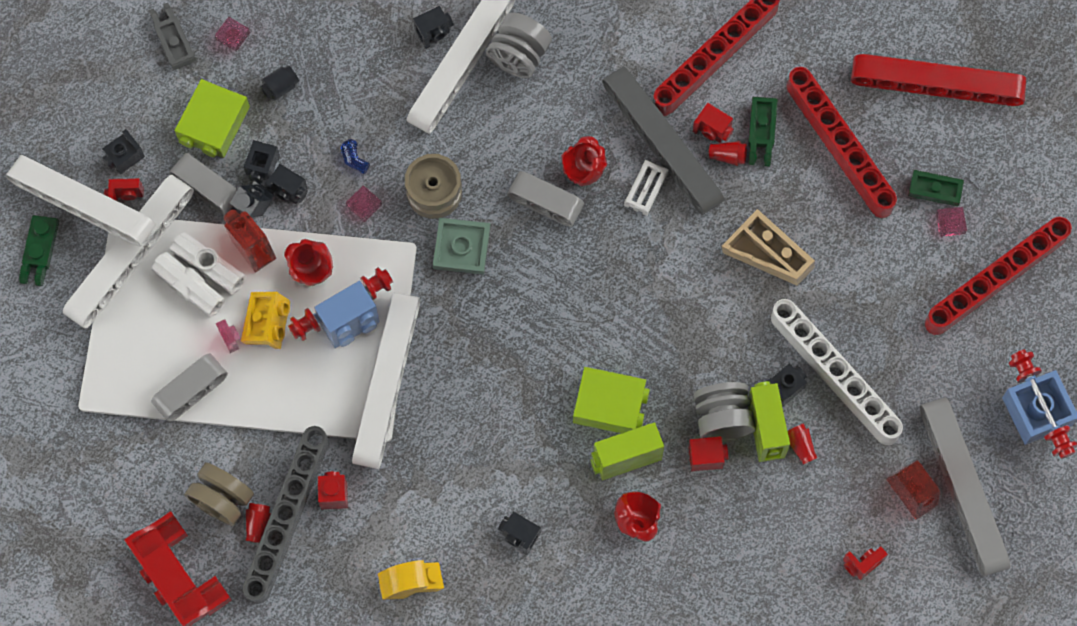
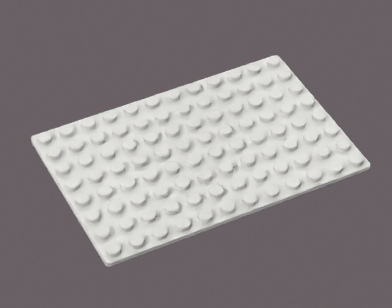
M174 220L94 320L78 407L82 412L166 420L151 403L152 398L197 360L211 353L227 371V377L221 384L174 421L303 434L310 426H319L329 437L357 439L394 292L411 296L416 245L409 242ZM110 232L108 233L105 254L119 238ZM185 232L206 248L213 249L219 257L246 276L243 285L237 292L231 294L210 278L203 277L196 268L170 250L174 239L179 234ZM302 239L325 243L332 255V275L323 283L316 284L315 286H307L293 280L291 275H289V267L284 256V251L288 245L300 243ZM168 252L186 268L190 267L195 270L208 286L225 299L221 310L216 315L209 317L190 300L187 302L171 288V285L151 268L160 254ZM205 260L202 266H211L214 260ZM377 267L381 271L384 269L388 271L393 280V283L390 284L391 290L381 289L376 292L377 298L373 300L380 320L374 330L366 334L362 332L354 337V341L349 345L334 348L320 324L321 331L318 333L314 330L306 333V340L302 341L300 337L294 338L288 328V325L292 324L290 321L291 317L299 320L305 316L304 310L309 308L312 314L316 313L314 308L316 305L358 282L362 276L368 279L375 275ZM251 292H278L290 300V312L287 317L285 337L281 349H274L269 345H246L241 342ZM395 406V410H394V414H393V418H392V422H391V426H390V430H389L387 442H390V441L392 440L393 428H394V420H395V412H396V406Z

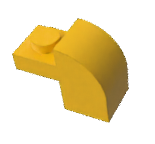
M424 560L411 561L389 567L378 573L382 600L405 599L417 592H437L444 589L439 562L424 563Z

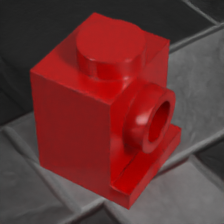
M707 102L695 119L692 132L697 134L698 131H701L703 136L711 141L716 140L721 143L724 140L727 142L734 131L732 128L733 118Z

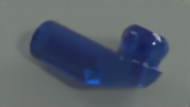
M354 139L344 141L341 145L344 163L366 174L370 163L358 157V143Z

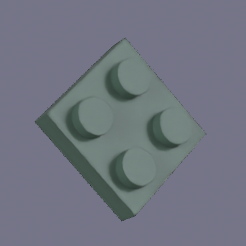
M439 218L433 269L484 275L491 224Z

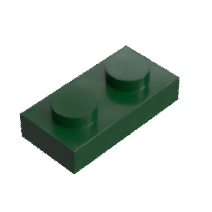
M913 170L908 197L958 207L961 201L964 180Z

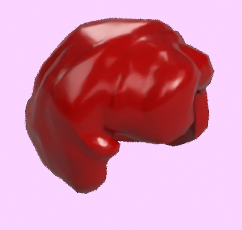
M593 136L581 137L574 144V147H568L561 155L563 172L573 183L581 187L596 182L608 165L605 157V148L600 146Z
M302 239L300 243H292L286 247L284 256L289 267V275H291L293 280L307 286H315L316 284L323 283L332 275V255L325 243Z
M632 491L623 493L615 505L614 514L618 528L623 534L632 538H637L644 542L651 541L657 535V522L660 519L661 504L650 495L642 492Z

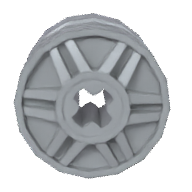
M508 13L498 28L499 34H496L492 38V43L488 45L486 55L503 71L516 77L530 78L535 72V67L540 63L539 57L546 53L551 44L552 36L543 25L534 19L519 13Z
M741 382L718 383L703 387L694 392V402L697 404L695 408L696 413L705 415L698 419L700 438L721 436L722 441H729L755 432L753 412L744 409L751 403L750 398L747 396L749 394L747 384Z

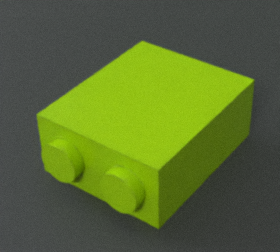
M201 79L174 130L179 143L187 148H193V146L199 148L210 157L219 156L224 158L250 108L247 97Z
M584 366L573 415V423L617 433H624L642 427L645 414L640 413L641 405L647 404L650 389L645 388L646 379Z
M759 382L754 387H751L748 396L751 400L748 410L753 412L755 423L753 436L759 462L783 459L786 457L790 442L778 383Z
M654 422L595 442L594 452H591L592 459H590L595 475L600 474L603 481L661 461L664 444L656 423Z

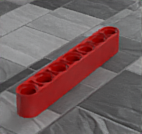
M750 0L654 91L653 103L662 115L667 116L673 113L776 15L780 0H767L771 1L772 5L764 4L763 1L766 0ZM746 17H754L756 20L749 21ZM729 33H737L739 37H731ZM719 49L722 53L715 54L711 50ZM702 65L705 69L697 70L694 66ZM683 81L688 85L685 87H680L676 83ZM667 98L670 100V102L661 103L659 99Z
M858 54L853 57L851 82L857 86L1006 106H1021L1025 103L1027 78L1020 74L869 54Z
M804 67L792 69L787 82L788 93L871 212L879 218L890 216L897 202L894 190L811 72ZM800 79L805 84L798 85L794 82V80ZM814 99L819 104L812 105L807 100ZM828 119L833 124L826 125L821 120ZM843 139L847 144L840 145L835 140ZM856 159L861 164L853 165L849 160ZM870 179L875 185L869 186L863 180ZM878 200H886L889 206L880 205Z
M1064 217L1053 218L936 304L926 317L925 327L927 331L934 335L945 333L1062 246L1072 230L1069 220ZM1052 229H1059L1063 235H1056ZM1032 243H1039L1042 245L1043 250H1037ZM1013 258H1020L1024 264H1016L1013 261ZM993 272L1001 273L1004 279L999 280L995 278ZM973 287L982 288L984 294H977L974 292ZM953 302H961L964 305V309H957L954 307ZM933 317H941L944 320V324H937L934 322Z

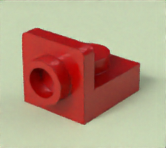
M140 178L109 179L108 188L104 189V195L118 201V198L135 200L136 197H144V187Z
M881 546L875 551L871 548L859 558L862 561L860 563L849 551L843 558L845 562L844 567L851 576H857L862 580L884 562L888 554Z

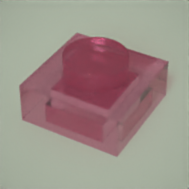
M228 16L214 36L217 41L237 52L250 34V30Z
M364 185L346 202V207L364 222L382 205V201Z
M963 207L937 210L936 216L940 237L966 234L967 226Z
M225 319L215 323L229 352L232 353L238 350L239 346L236 341L241 338L235 326L229 327Z

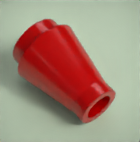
M741 141L710 144L709 159H715L735 166L745 164L747 144H741Z
M804 423L787 431L790 447L800 458L803 465L817 459L809 428L806 429Z
M249 503L248 509H245V541L260 543L271 513H269L270 506Z

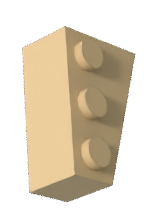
M758 209L722 245L724 254L796 286L815 268V260Z

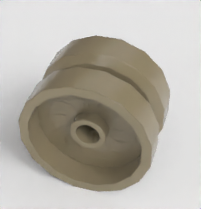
M426 154L418 157L409 165L405 174V190L411 208L420 216L428 219H439L450 215L458 207L462 199L461 174L457 165L450 158L440 154Z
M205 462L197 473L198 478L203 484L191 483L184 496L206 514L225 524L234 526L241 516L238 507L234 504L247 506L254 496V492L231 474L213 464Z

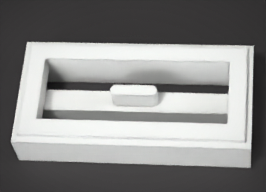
M645 160L624 202V206L627 208L632 207L634 211H641L643 215L648 216L668 174V169ZM647 169H652L637 202L632 201ZM657 172H659L661 174L658 178V181L646 205L644 206L642 205V203Z

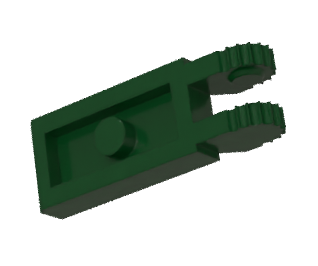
M752 96L748 146H750L749 165H755L757 158L756 147L766 148L764 166L770 167L772 149L775 143L778 102L776 98Z
M32 215L19 273L20 284H27L31 267L37 268L34 279L35 285L43 286L46 271L50 267L59 227L58 218Z

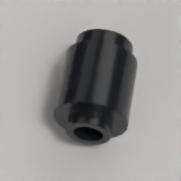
M289 65L286 67L281 66L261 79L263 85L260 88L268 99L272 97L274 100H277L296 87L295 84L299 83V79Z

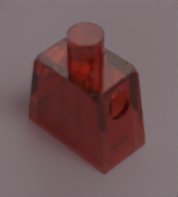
M231 210L225 214L223 219L226 224L224 227L231 241L255 273L276 259L267 236L246 211L238 214L236 210Z
M918 460L907 464L886 478L915 520L938 506L940 490Z

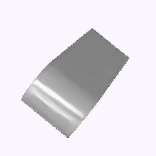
M185 153L169 171L170 175L175 176L193 188L194 195L222 215L226 216L233 208L230 201L237 192V189L190 154Z
M519 171L507 193V196L514 202L568 227L574 225L584 206V202L579 197L523 171Z
M211 353L206 354L156 393L151 403L168 422H172L221 384L228 373Z

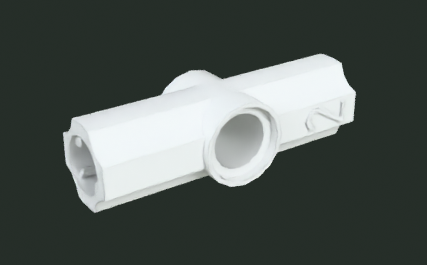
M187 233L179 234L170 247L173 253L196 268L203 277L210 278L229 293L237 292L243 285L246 276L219 257L213 249L206 248ZM205 260H214L211 266H202Z
M168 252L160 254L151 267L152 270L168 282L181 298L187 302L190 300L209 317L216 315L221 310L225 299L208 286L195 270L190 267L186 268Z

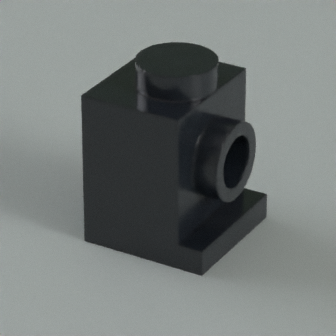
M440 6L413 18L414 29L425 49L430 47L429 42L443 39L450 33V27L454 26L449 13H444Z
M127 129L122 131V135L102 148L105 154L102 159L111 170L116 168L120 175L145 157L141 147Z
M253 140L243 167L251 181L257 180L259 183H263V180L270 178L274 172L277 160L279 161L280 158L278 147ZM265 164V168L259 167V165Z
M282 164L278 165L265 183L269 191L273 194L275 193L285 202L290 200L295 204L297 202L301 203L308 193L306 180Z
M255 180L252 185L240 186L230 204L248 218L260 217L264 215L276 195Z
M789 363L775 376L767 380L770 384L778 383L782 407L805 389L807 375L799 366L793 367ZM788 377L793 383L786 384L784 379Z
M514 511L510 517L505 516L498 527V530L505 536L504 540L516 548L519 545L522 546L523 554L525 555L529 554L541 534L540 526Z

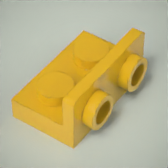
M251 292L241 342L246 345H269L274 349H281L285 337L287 317L290 312V300L278 292Z

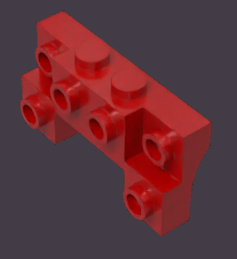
M170 511L154 523L134 532L124 540L143 567L139 572L146 583L150 584L153 582L158 589L154 592V595L161 605L168 604L182 626H191L207 614L209 616L231 602L232 599L216 576L198 588L170 549L188 536Z

